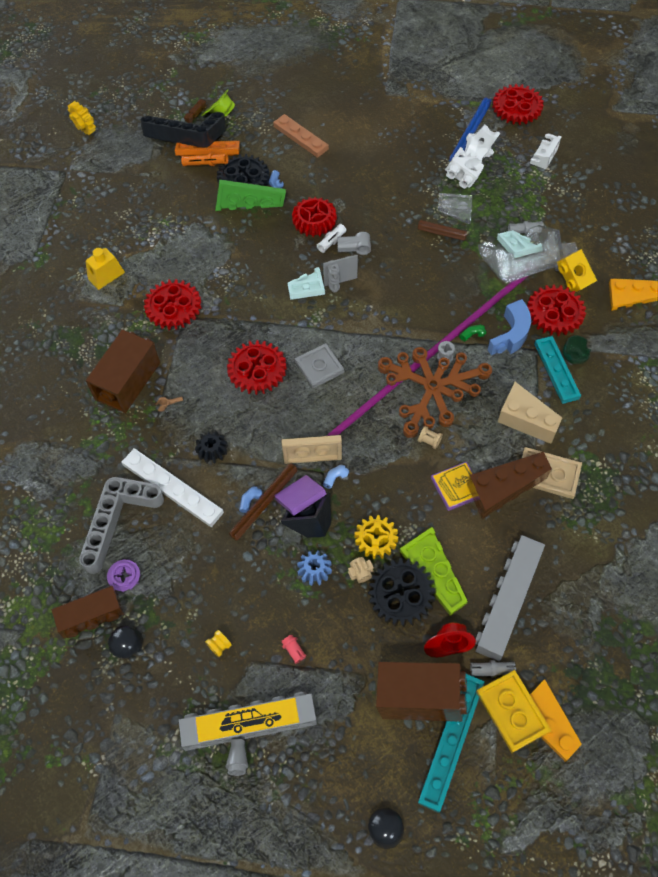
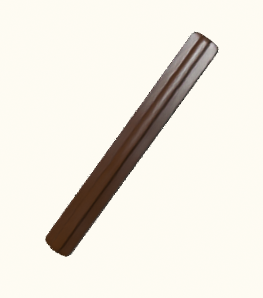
M289 463L232 528L229 532L231 538L236 541L239 540L275 498L274 495L279 493L297 472L295 465Z

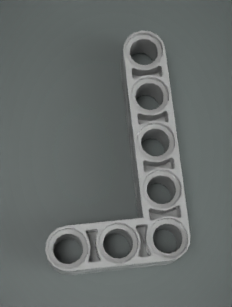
M112 477L106 481L79 559L87 573L96 574L102 569L123 503L151 508L160 507L164 502V497L158 485L119 477ZM157 494L154 498H150L151 495ZM109 505H113L112 508L106 509ZM103 523H107L106 526L100 527ZM97 541H101L99 545L94 546ZM95 559L92 564L87 565L90 560Z

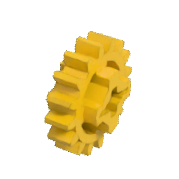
M75 101L67 106V110L70 112L69 117L78 130L84 131L88 136L96 131V126L93 124L94 118L86 107Z
M377 515L376 519L369 516V521L362 519V525H357V532L354 533V538H357L355 545H360L359 552L365 551V557L372 554L373 559L376 558V555L383 559L384 553L390 556L391 549H396L395 543L398 542V536H396L398 530L393 529V522L387 523V517L380 520V515Z

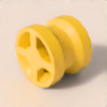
M219 630L214 633V637L205 641L217 657H220L225 649H229L232 646Z

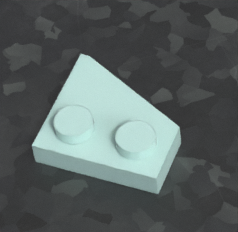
M513 230L499 233L497 240L513 258L542 252L544 248L543 244L535 245L530 242L531 238L522 236Z
M319 267L315 268L314 273L308 276L305 273L298 279L288 282L290 300L325 295Z

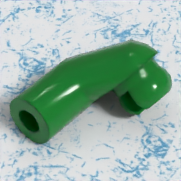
M481 324L469 326L459 335V338L465 342L476 333L479 337H483L487 330Z

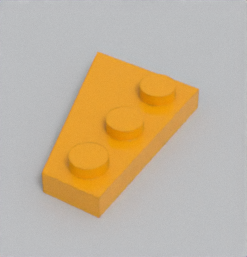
M610 279L609 281L611 311L617 310L618 307H631L636 303L645 304L658 301V281Z

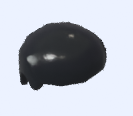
M131 626L116 628L108 639L109 651L117 658H130L133 654L140 652L143 645L142 633Z
M381 808L371 815L368 830L375 845L383 849L395 848L402 841L404 824L398 812L390 808Z

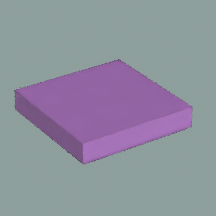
M305 475L274 495L278 503L295 516L324 497L326 491L318 483Z

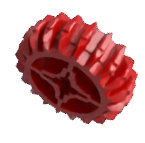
M316 196L313 199L308 197V200L302 199V202H297V206H294L292 212V222L296 231H299L300 234L305 233L306 237L312 235L314 238L315 235L319 237L321 234L326 235L327 231L331 232L332 227H335L337 220L333 203H329L328 199L323 200L322 197L320 199H317Z

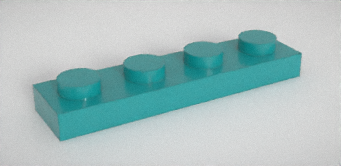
M553 336L535 340L534 345L561 403L579 400L581 394Z

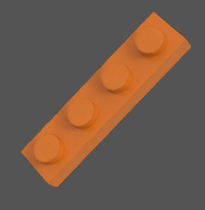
M214 141L210 146L204 148L176 143L175 154L176 156L227 153L229 156L239 154L240 141Z

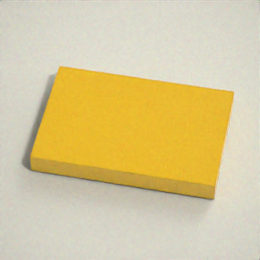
M515 670L476 691L511 753L552 731Z

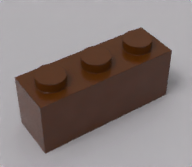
M113 586L51 609L57 631L63 638H73L81 631L95 629L101 623L115 621L119 616L124 615L117 591Z

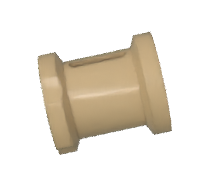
M425 426L420 433L418 442L421 443L423 441L433 446V449L436 450L443 434H437L428 430V427Z

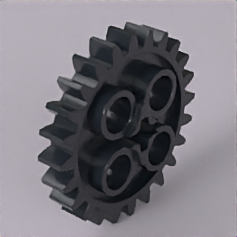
M239 154L238 158L232 156L233 159H229L228 164L219 166V171H217L218 184L219 180L267 186L269 181L267 164H264V160L260 161L259 157L254 159V155L248 157L245 154L242 157Z
M402 558L399 559L398 564L392 559L391 566L384 563L385 569L383 571L379 568L377 569L380 575H372L375 583H369V586L374 589L368 592L370 596L374 597L369 602L376 604L372 609L374 612L380 611L378 614L380 619L386 616L385 622L387 624L393 620L394 626H397L399 621L403 627H405L406 621H409L413 626V619L415 618L421 622L420 615L428 616L426 609H433L430 602L436 601V598L431 595L437 593L436 588L431 587L435 585L434 580H429L432 576L431 573H425V566L419 568L418 561L412 565L409 558L406 563L403 562ZM413 575L414 580L411 583H405L406 576ZM387 582H394V587L392 589H385V584ZM403 588H404V590H405V591H404V595L401 596V595H400V593H401L400 589H403ZM413 595H420L421 597L417 603H411L410 599ZM400 601L398 609L392 610L390 608L392 602Z

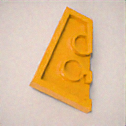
M544 679L530 694L552 730L541 738L566 762L582 743Z

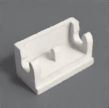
M546 134L545 138L550 139L551 142L542 140L530 164L547 169L559 148L561 136L557 137L552 134Z

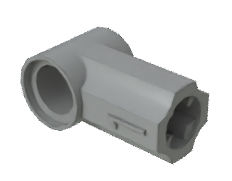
M359 232L355 236L337 237L338 252L356 251L360 255H366L371 252L370 234L367 232Z

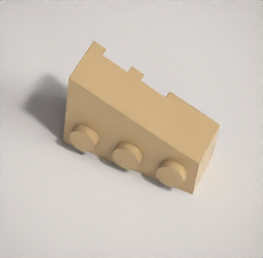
M514 382L500 412L498 422L551 444L562 417L518 383Z

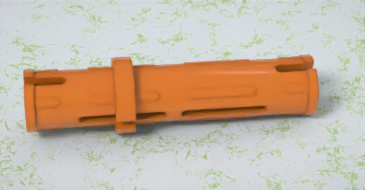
M209 153L208 155L182 156L181 158L183 166H215L216 164H228L229 161L227 153Z

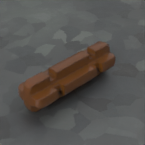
M198 100L188 111L189 113L184 116L185 122L191 123L207 106L205 100Z

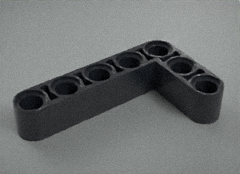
M222 112L212 113L200 125L153 116H144L140 119L143 136L203 148L210 146L226 131L225 116Z

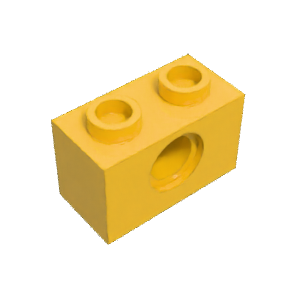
M582 249L556 262L571 292L582 290L597 281Z

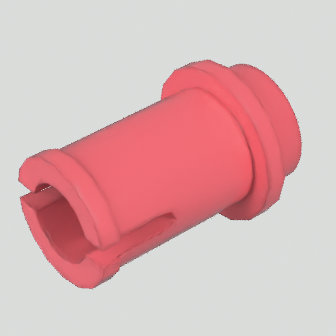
M289 635L282 640V648H286L294 663L297 664L299 660L302 661L307 655L297 643V637Z

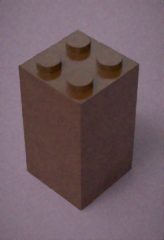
M121 330L86 379L94 400L127 413L160 364L154 342L148 338L139 337L134 332Z
M378 662L376 708L382 719L463 722V714L467 715V700L465 694H463V692H467V678L465 671L461 670L460 663Z

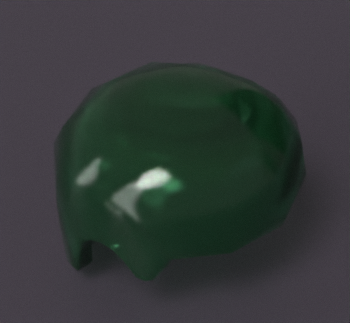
M572 335L566 340L562 352L569 363L583 364L588 361L591 349L587 347V339L579 335Z

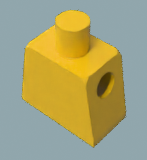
M95 248L93 256L85 261L88 280L98 290L125 273L118 260L107 248Z

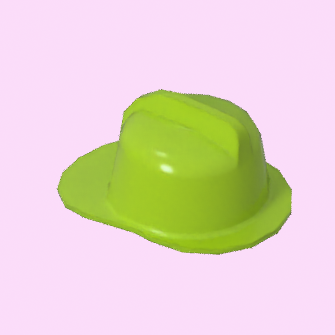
M228 89L201 116L207 112H222L224 116H227L235 107L234 102L227 94Z

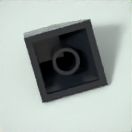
M326 492L324 497L295 516L286 510L281 520L282 524L307 538L325 537L331 525L330 493Z

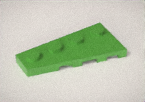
M219 180L215 211H221L222 208L236 210L238 207L253 209L254 206H261V208L283 207L286 189Z

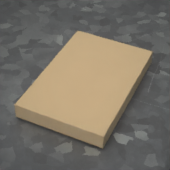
M341 435L282 439L285 464L342 459Z
M525 447L522 458L541 453L542 451ZM545 453L552 470L546 480L533 488L574 499L582 462Z

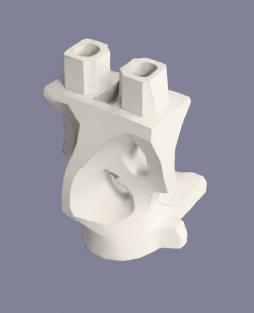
M485 124L477 133H469L466 137L467 145L465 151H463V148H459L445 169L447 171L446 176L450 179H458L460 181L459 185L462 188H470L484 167L482 159L493 155L494 151L491 149V146L500 133L498 131H490Z

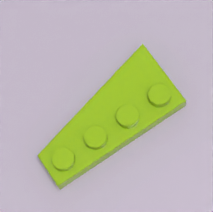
M433 527L400 548V553L406 560L409 558L412 565L418 561L419 568L425 566V573H431L432 576L429 580L435 581V585L431 587L437 590V593L433 595L450 616L467 604L468 601L452 572L449 561L443 553V548L435 536Z

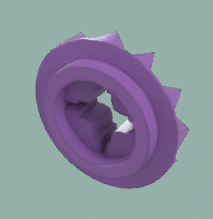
M131 560L117 561L108 570L107 581L109 585L113 586L115 590L122 592L129 589L132 590L138 584L139 577L141 576L139 567ZM125 569L127 575L131 576L126 577L123 583L122 579L119 576L123 575Z

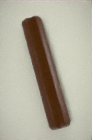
M420 220L418 223V230L462 241L467 236V231L424 220Z

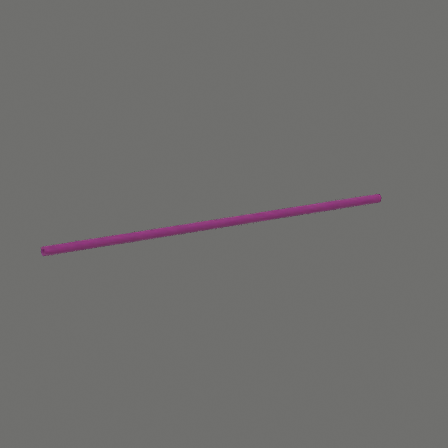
M533 265L529 266L428 350L426 360L428 361L439 352L438 347L441 342L452 341L536 270ZM415 362L410 365L412 372L421 367L420 364ZM397 382L393 386L386 385L326 436H336L342 433L401 382Z

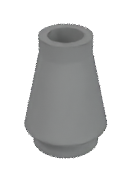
M243 739L231 740L226 769H228L227 773L229 775L241 776L246 774V769L248 768L245 741Z

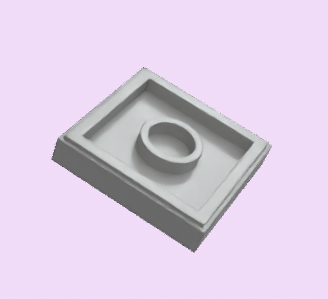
M326 343L295 358V363L312 388L344 373V368Z

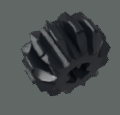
M208 431L206 436L201 434V439L196 440L197 446L195 451L199 459H204L206 463L212 460L215 464L216 459L222 460V455H227L228 443L225 441L223 434L219 435L217 431L213 434Z

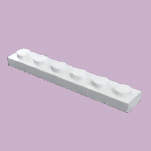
M135 448L122 461L124 467L147 483L158 485L164 495L208 526L212 527L224 513L223 509Z

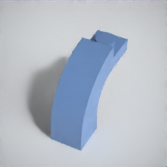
M522 299L506 306L504 317L510 324L511 330L490 340L488 346L490 355L502 353L506 349L512 354L520 349L526 341L531 325V315Z

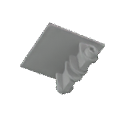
M358 255L323 263L324 286H329L332 292H337L340 289V282L356 279Z

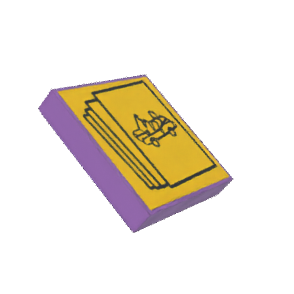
M467 462L431 475V479L448 511L474 501L467 486L469 476L473 474Z

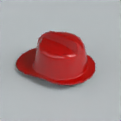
M447 623L442 626L436 636L426 642L424 651L426 655L435 658L463 653L475 646L476 639L471 633L467 632L464 624Z

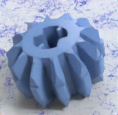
M309 550L308 557L302 555V561L297 563V567L300 568L297 571L298 575L302 576L303 582L309 580V585L311 586L314 584V581H317V584L320 586L321 579L327 581L328 574L332 573L330 568L332 565L331 561L327 560L326 554L320 556V551L318 550L315 555H312V552ZM313 566H318V568L316 567V570H311V568L313 569Z

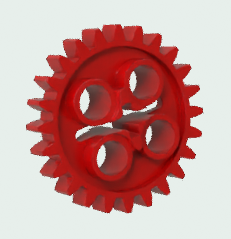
M515 84V87H512V85H509L508 88L503 86V90L499 89L498 93H495L492 108H494V113H497V117L502 116L501 120L507 119L506 123L512 121L513 125L515 122L521 125V122L527 124L528 121L533 122V119L537 120L538 116H541L544 100H542V96H539V92L534 93V88L530 90L529 86L524 88L523 84L520 87Z
M169 279L168 284L162 281V286L155 285L156 289H150L151 294H146L147 299L144 300L146 316L150 322H154L155 326L160 324L161 329L167 326L168 330H170L174 326L177 330L178 325H181L183 328L184 323L190 325V319L196 320L195 315H199V309L202 308L199 291H196L195 286L191 287L190 283L185 285L184 280L178 283L177 279H175L174 283H171Z
M553 284L552 288L546 285L545 290L540 287L538 292L534 291L533 296H530L527 304L532 325L538 324L537 330L543 328V333H546L548 330L551 336L554 332H556L557 336H560L561 332L565 336L568 331L573 333L575 329H579L580 325H582L586 315V307L583 306L584 301H579L581 296H574L576 291L570 293L568 292L569 287L564 290L562 285L559 288H556L555 284Z
M256 340L255 344L249 341V346L242 344V349L236 347L237 353L232 352V358H228V377H230L231 383H234L235 388L240 387L241 392L247 389L248 394H250L254 390L255 395H257L258 391L261 390L265 394V389L272 391L271 386L278 387V382H283L282 376H286V359L283 357V352H279L278 347L273 348V343L266 346V341H263L262 344H259L258 340Z

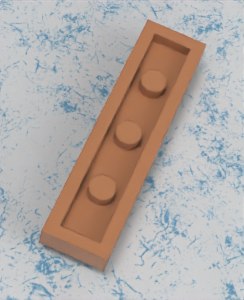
M284 114L273 122L277 130L317 158L329 150L327 143Z

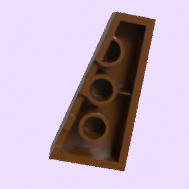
M541 452L471 474L467 486L481 518L484 519L488 514L500 509L507 502L516 499L523 492L546 480L552 468L545 453Z

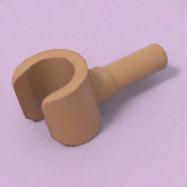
M182 396L174 399L160 397L156 405L161 404L158 411H165L168 405L183 401Z

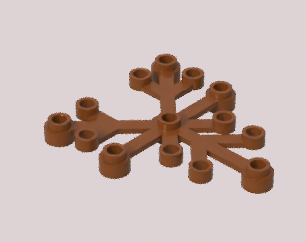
M417 347L413 350L412 359L415 363L420 364L425 378L411 371L408 363L409 356L405 352H401L397 356V362L401 367L393 364L392 360L388 357H383L378 361V370L383 374L389 373L386 377L388 385L393 386L397 382L410 379L423 385L426 391L419 404L413 406L402 405L399 408V415L402 418H407L409 415L414 414L411 421L406 422L403 427V433L408 438H413L418 434V422L421 417L423 418L424 427L426 426L428 429L434 427L435 419L430 416L427 409L432 395L440 412L439 424L443 427H449L453 424L454 415L447 410L441 394L452 398L455 402L462 400V390L476 397L480 394L481 387L478 384L469 385L462 381L477 376L480 379H488L492 373V367L488 363H482L476 369L458 374L461 366L467 360L466 354L460 352L456 355L455 364L449 376L441 379L444 371L449 367V359L443 357L439 360L438 368L433 376L426 360L427 351L422 347ZM452 385L459 389L451 390L445 386ZM475 388L478 392H473L472 389ZM405 409L408 413H402L401 410ZM444 415H447V416H449L450 418H449V419H445V418H444ZM430 420L432 424H427L426 421ZM408 426H413L415 429L410 430Z

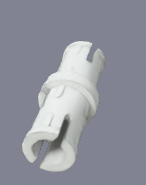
M339 224L334 230L328 232L325 235L326 237L317 244L318 250L324 253L332 244L335 245L337 237H341L346 233L345 226Z

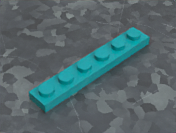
M466 674L467 692H463L467 700V715L463 714V722H446L418 804L440 813L479 700L476 691L482 688L485 682Z

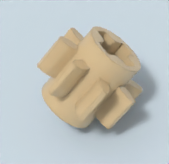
M359 557L350 562L351 567L348 568V573L352 581L357 579L358 583H363L372 578L371 573L374 572V567L370 560L365 562L363 557Z

